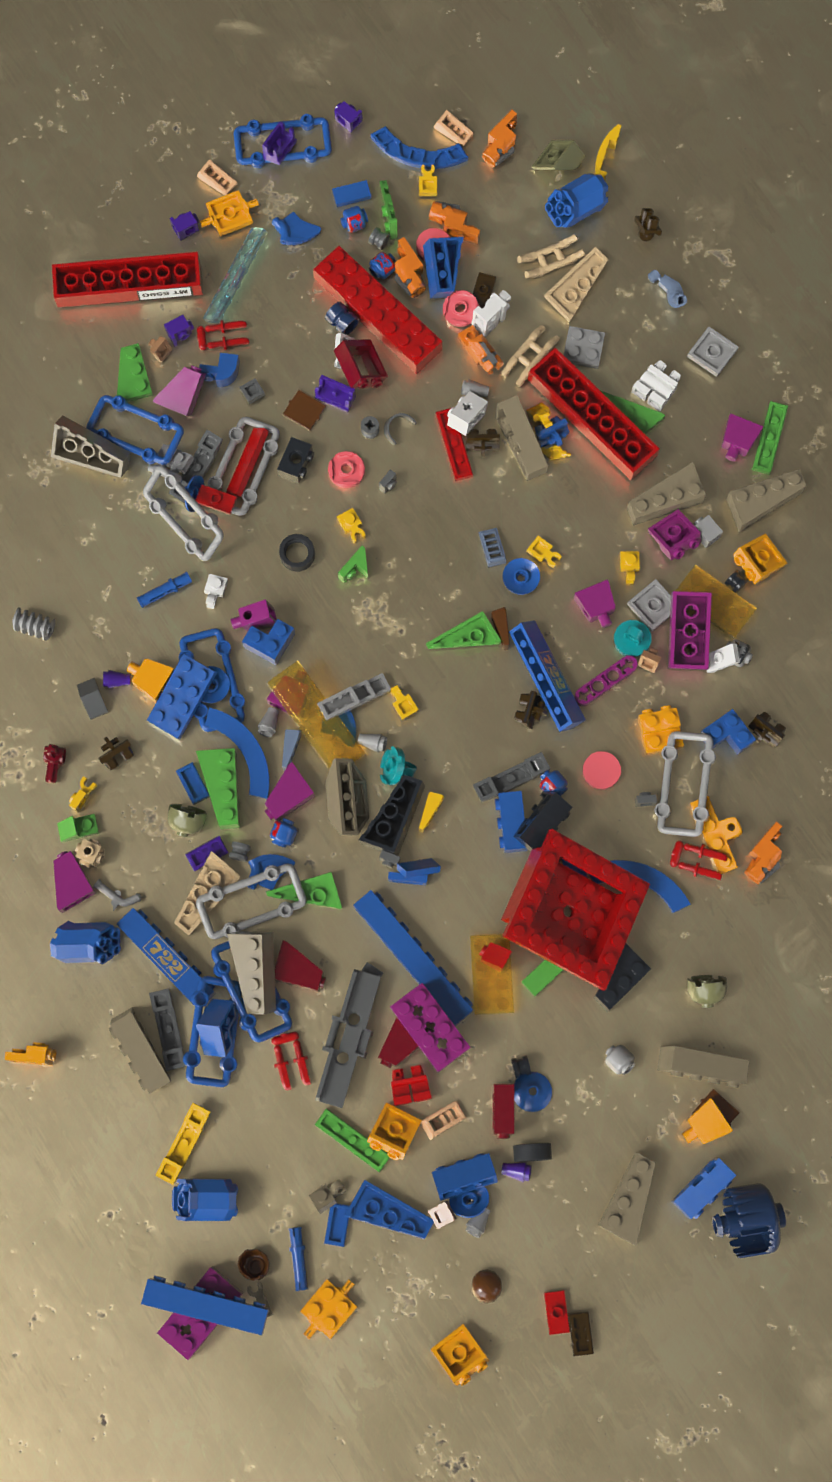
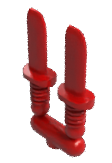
M220 320V324L206 325L205 328L198 326L197 338L199 349L204 351L207 347L209 349L223 347L224 350H227V347L249 344V339L245 337L227 340L226 337H222V340L208 342L207 344L205 331L221 330V333H225V330L245 328L247 323L245 321L224 323L223 320Z
M677 841L671 854L670 866L674 868L678 866L680 869L692 871L694 877H697V874L721 880L722 875L717 871L700 867L698 862H696V865H691L684 862L679 863L683 848L686 851L699 853L698 858L707 856L726 862L727 856L722 852L705 848L706 844L698 847L693 844H683L682 841Z
M298 1032L281 1034L273 1037L271 1040L272 1044L276 1045L274 1052L278 1062L274 1064V1068L278 1067L285 1090H291L286 1068L289 1062L284 1061L283 1052H281L282 1048L279 1045L294 1041L293 1046L297 1057L293 1059V1062L298 1063L302 1082L305 1085L311 1084L305 1062L308 1056H303L301 1043L298 1041Z

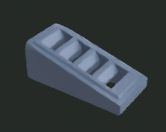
M497 528L480 531L479 537L488 568L505 564L506 556ZM490 534H494V536H495V537L488 538V539H485V538H484V536L490 535ZM496 541L495 544L486 545L487 542ZM498 547V550L488 551V549ZM498 553L500 554V556H497V557H493V558L490 557V555H494V554H498Z
M285 730L282 760L284 771L293 760L301 738L300 730Z

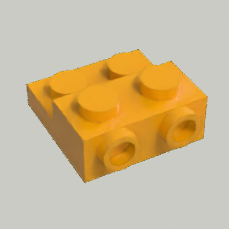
M766 533L739 547L733 554L735 563L738 566H742L745 570L746 578L749 581H753L754 584L768 578L772 573L787 564Z
M671 705L661 707V711L653 712V709L643 710L642 714L638 716L646 755L662 752V749L667 746L668 736L675 731L681 732L677 707L672 708ZM675 739L674 747L676 749L684 747L683 739Z
M33 1042V1046H26V1051L23 1049H12V1052H5V1060L15 1063L52 1066V1061L55 1062L57 1051L56 1049L48 1048L49 1045L45 1043Z
M385 1103L367 1142L370 1143L372 1149L376 1151L382 1149L388 1152L390 1158L394 1160L400 1158L403 1160L422 1120Z
M464 1324L431 1348V1351L456 1386L459 1384L461 1386L466 1385L471 1380L470 1376L476 1371L478 1373L484 1371L488 1367L487 1362L490 1361Z

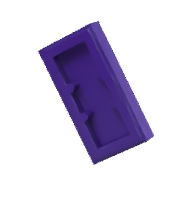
M220 836L185 854L193 871L204 866L211 851L219 858L229 853Z

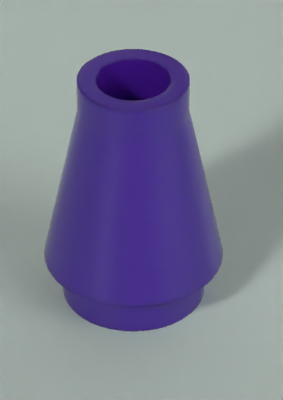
M108 670V672L103 671V687H108L109 689L130 685V674Z
M527 1162L503 1163L501 1175H506L521 1182L530 1181L532 1165H528Z

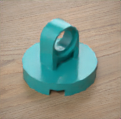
M628 620L621 623L613 636L615 648L623 656L640 657L644 650L648 651L651 644L649 628L637 620Z
M392 746L391 750L387 749L382 757L380 768H383V775L380 774L382 783L393 786L404 775L414 777L417 766L405 761V754L401 748Z

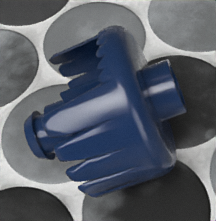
M761 1183L726 1189L723 1197L728 1198H725L722 1203L724 1206H733L724 1208L722 1216L716 1214L712 1217L715 1235L723 1238V1235L726 1234L729 1238H737L729 1243L732 1247H738L733 1249L738 1258L775 1252L780 1245V1228L786 1226V1217L782 1204L775 1203L769 1189Z

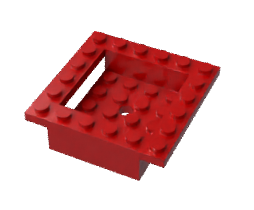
M549 829L542 847L532 849L501 918L502 921L508 923L502 936L600 990H606L650 883L556 830ZM559 859H564L623 893L615 894L561 864ZM566 906H568L571 909V915L569 917H567L564 914V908Z

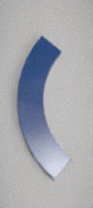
M386 126L371 134V139L384 153L408 166L421 168L424 165L425 169H431V165H434L435 169H443L468 161V156L459 143L448 148L438 149L437 151H426L425 149L409 147L403 144Z
M209 707L205 727L221 732L238 746L245 757L249 769V795L268 799L269 770L265 755L258 741L237 719L220 710Z
M627 860L611 861L650 883L649 888L664 900L672 914L691 905L682 890L669 877L655 868ZM589 874L591 880L595 883H604L603 881Z

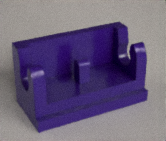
M280 121L262 144L264 160L277 165L282 163L297 142L292 127L287 132L283 122Z
M321 375L319 386L315 388V399L349 412L356 397L355 389Z

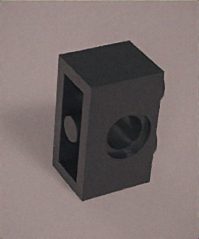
M291 437L277 468L278 476L299 484L301 478L304 479L306 476L308 462L311 463L314 457L312 444ZM296 458L301 459V462L297 464L292 461Z

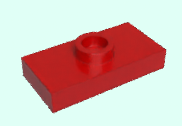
M201 485L196 498L198 504L231 515L237 497L205 485Z
M564 1290L544 1292L549 1335L570 1333Z

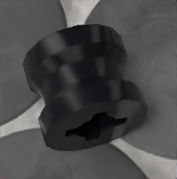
M736 570L724 584L733 588V592L736 594L748 582V579L742 577L740 571Z
M527 1055L522 1056L521 1059H511L515 1078H519L523 1074L531 1075Z

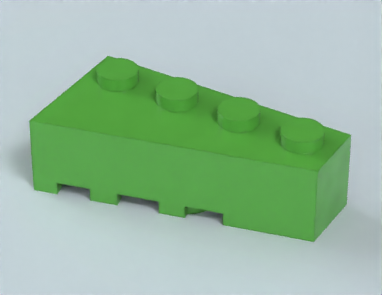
M235 748L196 751L220 829L240 828L237 753Z

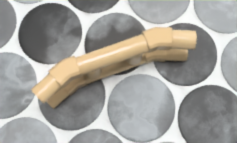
M573 234L556 244L518 256V263L532 262L538 259L541 265L539 268L525 271V278L543 276L548 272L573 264L578 259L584 257L586 254L583 249L566 258L561 251L578 240L577 235ZM554 252L558 261L548 264L545 255Z
M540 325L529 335L528 339L509 359L501 371L507 377L518 361L525 365L526 368L516 381V384L520 387L528 379L529 371L560 341L558 336H554L543 348L535 343L545 331L543 325ZM529 347L538 353L533 361L524 356Z

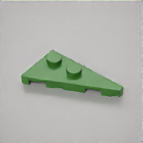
M387 180L379 181L384 206H381L382 216L387 219V222H384L385 231L390 234L391 240L398 239L397 218H395Z
M601 391L645 435L665 418V415L661 412Z
M482 611L427 642L426 647L428 649L499 645L502 641Z
M332 872L300 881L306 895V903L337 909L342 908ZM293 883L266 891L267 896L299 901Z

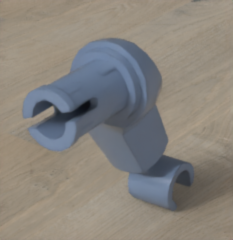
M653 270L648 274V279L652 283L657 280L659 281L658 285L666 292L667 301L670 306L679 308L686 304L687 297L684 295L679 282L667 275L661 277L657 270Z

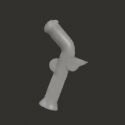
M100 879L93 886V888L98 889L112 900L113 911L119 905L127 907L142 900L139 893L123 899L119 890H111Z

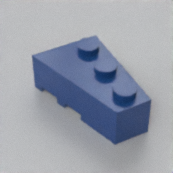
M464 237L429 238L423 245L430 299L447 298L455 291L457 268Z
M713 1158L672 1202L688 1219L693 1217L697 1219L704 1212L703 1208L708 1203L709 1205L713 1203L718 1197L717 1194L722 1189L725 1190L737 1175L720 1158Z

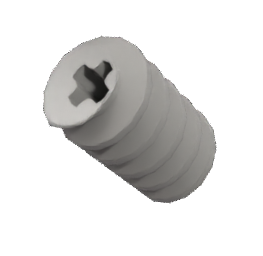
M18 607L12 624L14 631H21L23 634L28 632L30 636L42 637L43 640L47 641L54 631L55 619L49 623L48 616L43 621L42 614L35 618V612L28 616V610L21 614V608Z

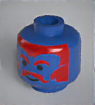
M354 206L343 211V217L340 218L343 229L347 228L350 233L364 229L366 223H368V218L364 208L361 209L359 206Z
M380 252L370 260L369 271L376 279H386L395 271L396 260L392 254Z
M547 770L540 777L542 781L539 787L542 791L556 792L561 796L568 790L566 787L568 781L558 770L552 772Z
M283 818L282 821L276 820L269 835L272 843L284 848L291 846L298 832V829L293 826L294 822Z

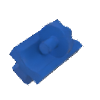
M555 416L550 420L553 424L552 426L545 428L540 424L534 428L541 448L554 443L558 447L563 445L562 439L569 434L568 421L565 418L561 420L558 416Z

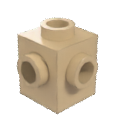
M91 838L89 841L83 839L82 843L79 842L75 849V857L80 860L79 864L87 868L90 865L97 868L105 855V850L100 846L101 843ZM90 848L91 853L89 855H86L88 849Z

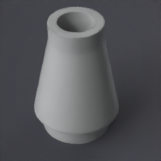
M470 379L468 381L464 380L461 395L466 396L471 391L479 397H488L489 386Z
M268 708L258 725L259 734L265 737H272L276 733L279 713L277 709Z
M360 733L358 744L378 753L380 751L384 752L387 745V737L383 736V734Z
M486 1208L480 1215L472 1217L467 1222L465 1231L474 1237L480 1238L481 1234H484L491 1211Z

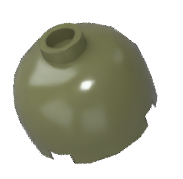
M170 804L167 820L170 827L177 831V835L188 837L189 834H195L203 828L207 816L206 811L189 805L187 808L181 807L182 804Z
M712 975L692 976L691 980L687 979L688 993L691 999L696 1003L702 1004V1007H714V1003L720 1002L726 995L727 979L723 976H718V979H714Z

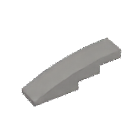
M383 673L353 687L350 686L317 703L327 721L390 692L391 687Z

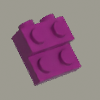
M679 509L648 528V533L655 539L661 551L670 560L682 558L685 551L690 548L696 549L702 541L700 531Z

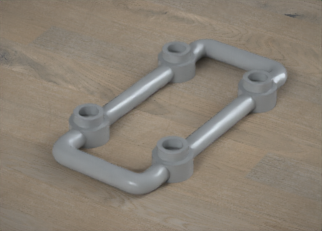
M242 417L238 421L237 426L230 429V442L216 475L208 480V487L219 491L222 490V477L236 444L244 439L243 428L245 424L256 428H265L272 433L271 439L265 441L263 445L265 453L252 484L242 494L244 501L242 507L234 506L232 514L238 516L245 515L250 505L256 503L257 488L271 456L278 452L277 441L280 436V432L275 426L250 417Z
M162 465L156 467L143 489V495L149 502L151 512L154 514L159 513L185 542V549L189 554H196L200 560L208 561L224 537L222 529L217 525L218 517L213 513L207 514L181 485L182 477L180 474L170 473ZM161 474L165 477L166 486L170 489L175 488L201 517L202 526L208 530L212 529L216 534V537L205 553L201 550L202 542L197 538H191L165 510V500L155 498L150 491Z
M675 731L668 736L667 746L662 749L661 754L665 759L661 798L654 811L658 816V830L663 834L697 837L702 833L704 822L709 818L706 801L710 767L715 762L716 755L712 751L713 739L708 734ZM675 739L706 742L705 749L701 751L699 756L703 763L699 803L698 807L693 810V818L696 820L695 829L665 826V820L671 814L668 796L672 763L678 757V751L674 747Z
M284 864L278 867L269 865L262 873L224 887L215 885L208 893L197 898L196 907L208 937L219 939L222 937L228 938L227 934L241 931L278 916L290 917L293 911L302 908L307 900L295 867L291 864ZM289 872L299 901L294 903L282 902L275 910L237 924L228 922L224 925L223 929L214 932L204 902L209 900L220 901L224 898L225 894L266 879L275 881L280 874Z

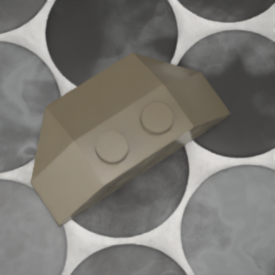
M335 758L325 781L328 820L340 835H359L369 819L366 779L354 765L355 763L352 759Z

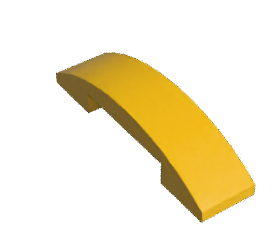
M619 124L607 134L598 151L594 175L600 174L604 180H606L607 172L601 169L608 148L614 150L616 148L622 126Z
M192 1103L182 1127L155 1176L174 1185L203 1131L211 1113L210 1111Z

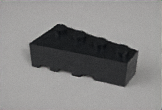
M407 775L402 777L390 794L389 799L380 808L375 819L371 821L365 833L359 838L362 845L381 852L383 850L397 856L399 855L425 788L423 781Z

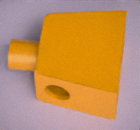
M144 659L141 666L132 661L127 668V672L134 675L132 679L133 685L155 703L174 671L172 667L149 659Z
M709 1098L687 1119L691 1127L684 1131L682 1135L688 1144L696 1138H699L702 1144H706L731 1133L733 1130L712 1098Z

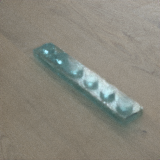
M264 228L250 229L203 317L206 322L220 323L223 319L226 309L231 304L234 294L240 287L242 279L248 272L250 264L264 242V238L268 233Z

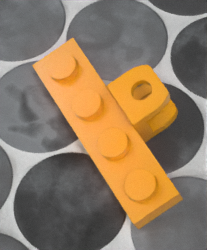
M707 796L706 809L709 811V818L704 822L702 833L709 849L722 852L727 856L726 862L713 858L718 872L722 875L738 868L728 841L742 835L743 830L738 819L734 817L719 821L710 797ZM699 800L690 803L693 810L698 807ZM731 825H735V829L733 831H730Z

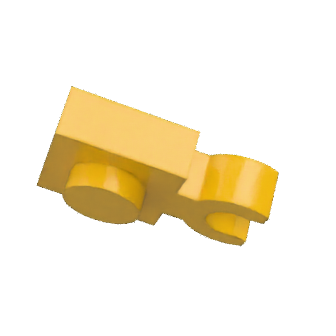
M424 165L421 166L422 176H419V196H437V176H433L435 173L434 165H431L430 171H426Z
M353 508L337 516V520L345 534L351 532V539L354 543H357L355 538L357 534L362 535L363 539L365 538V532L358 528L362 526V522Z
M540 536L536 537L526 551L541 563L546 559L548 565L552 568L556 564L551 559L557 558L560 561L562 557L557 552H551L553 546Z

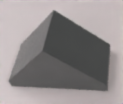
M95 678L77 685L80 698L90 720L108 713Z

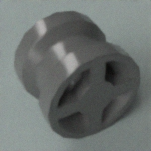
M376 227L371 233L368 243L376 245L379 250H383L389 241L390 234L387 232L383 233L380 228Z
M367 416L361 421V433L365 438L373 439L379 434V422L375 417Z
M233 841L231 845L233 849L228 857L247 862V853L250 851L251 846Z

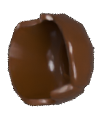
M247 1249L239 1256L238 1268L244 1278L252 1281L260 1280L269 1272L270 1262L268 1256L259 1249Z
M486 1269L479 1271L473 1277L472 1294L479 1302L491 1303L500 1296L502 1282L496 1272Z

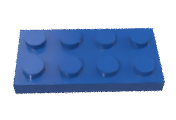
M183 654L147 721L175 738L181 739L217 672L190 656Z

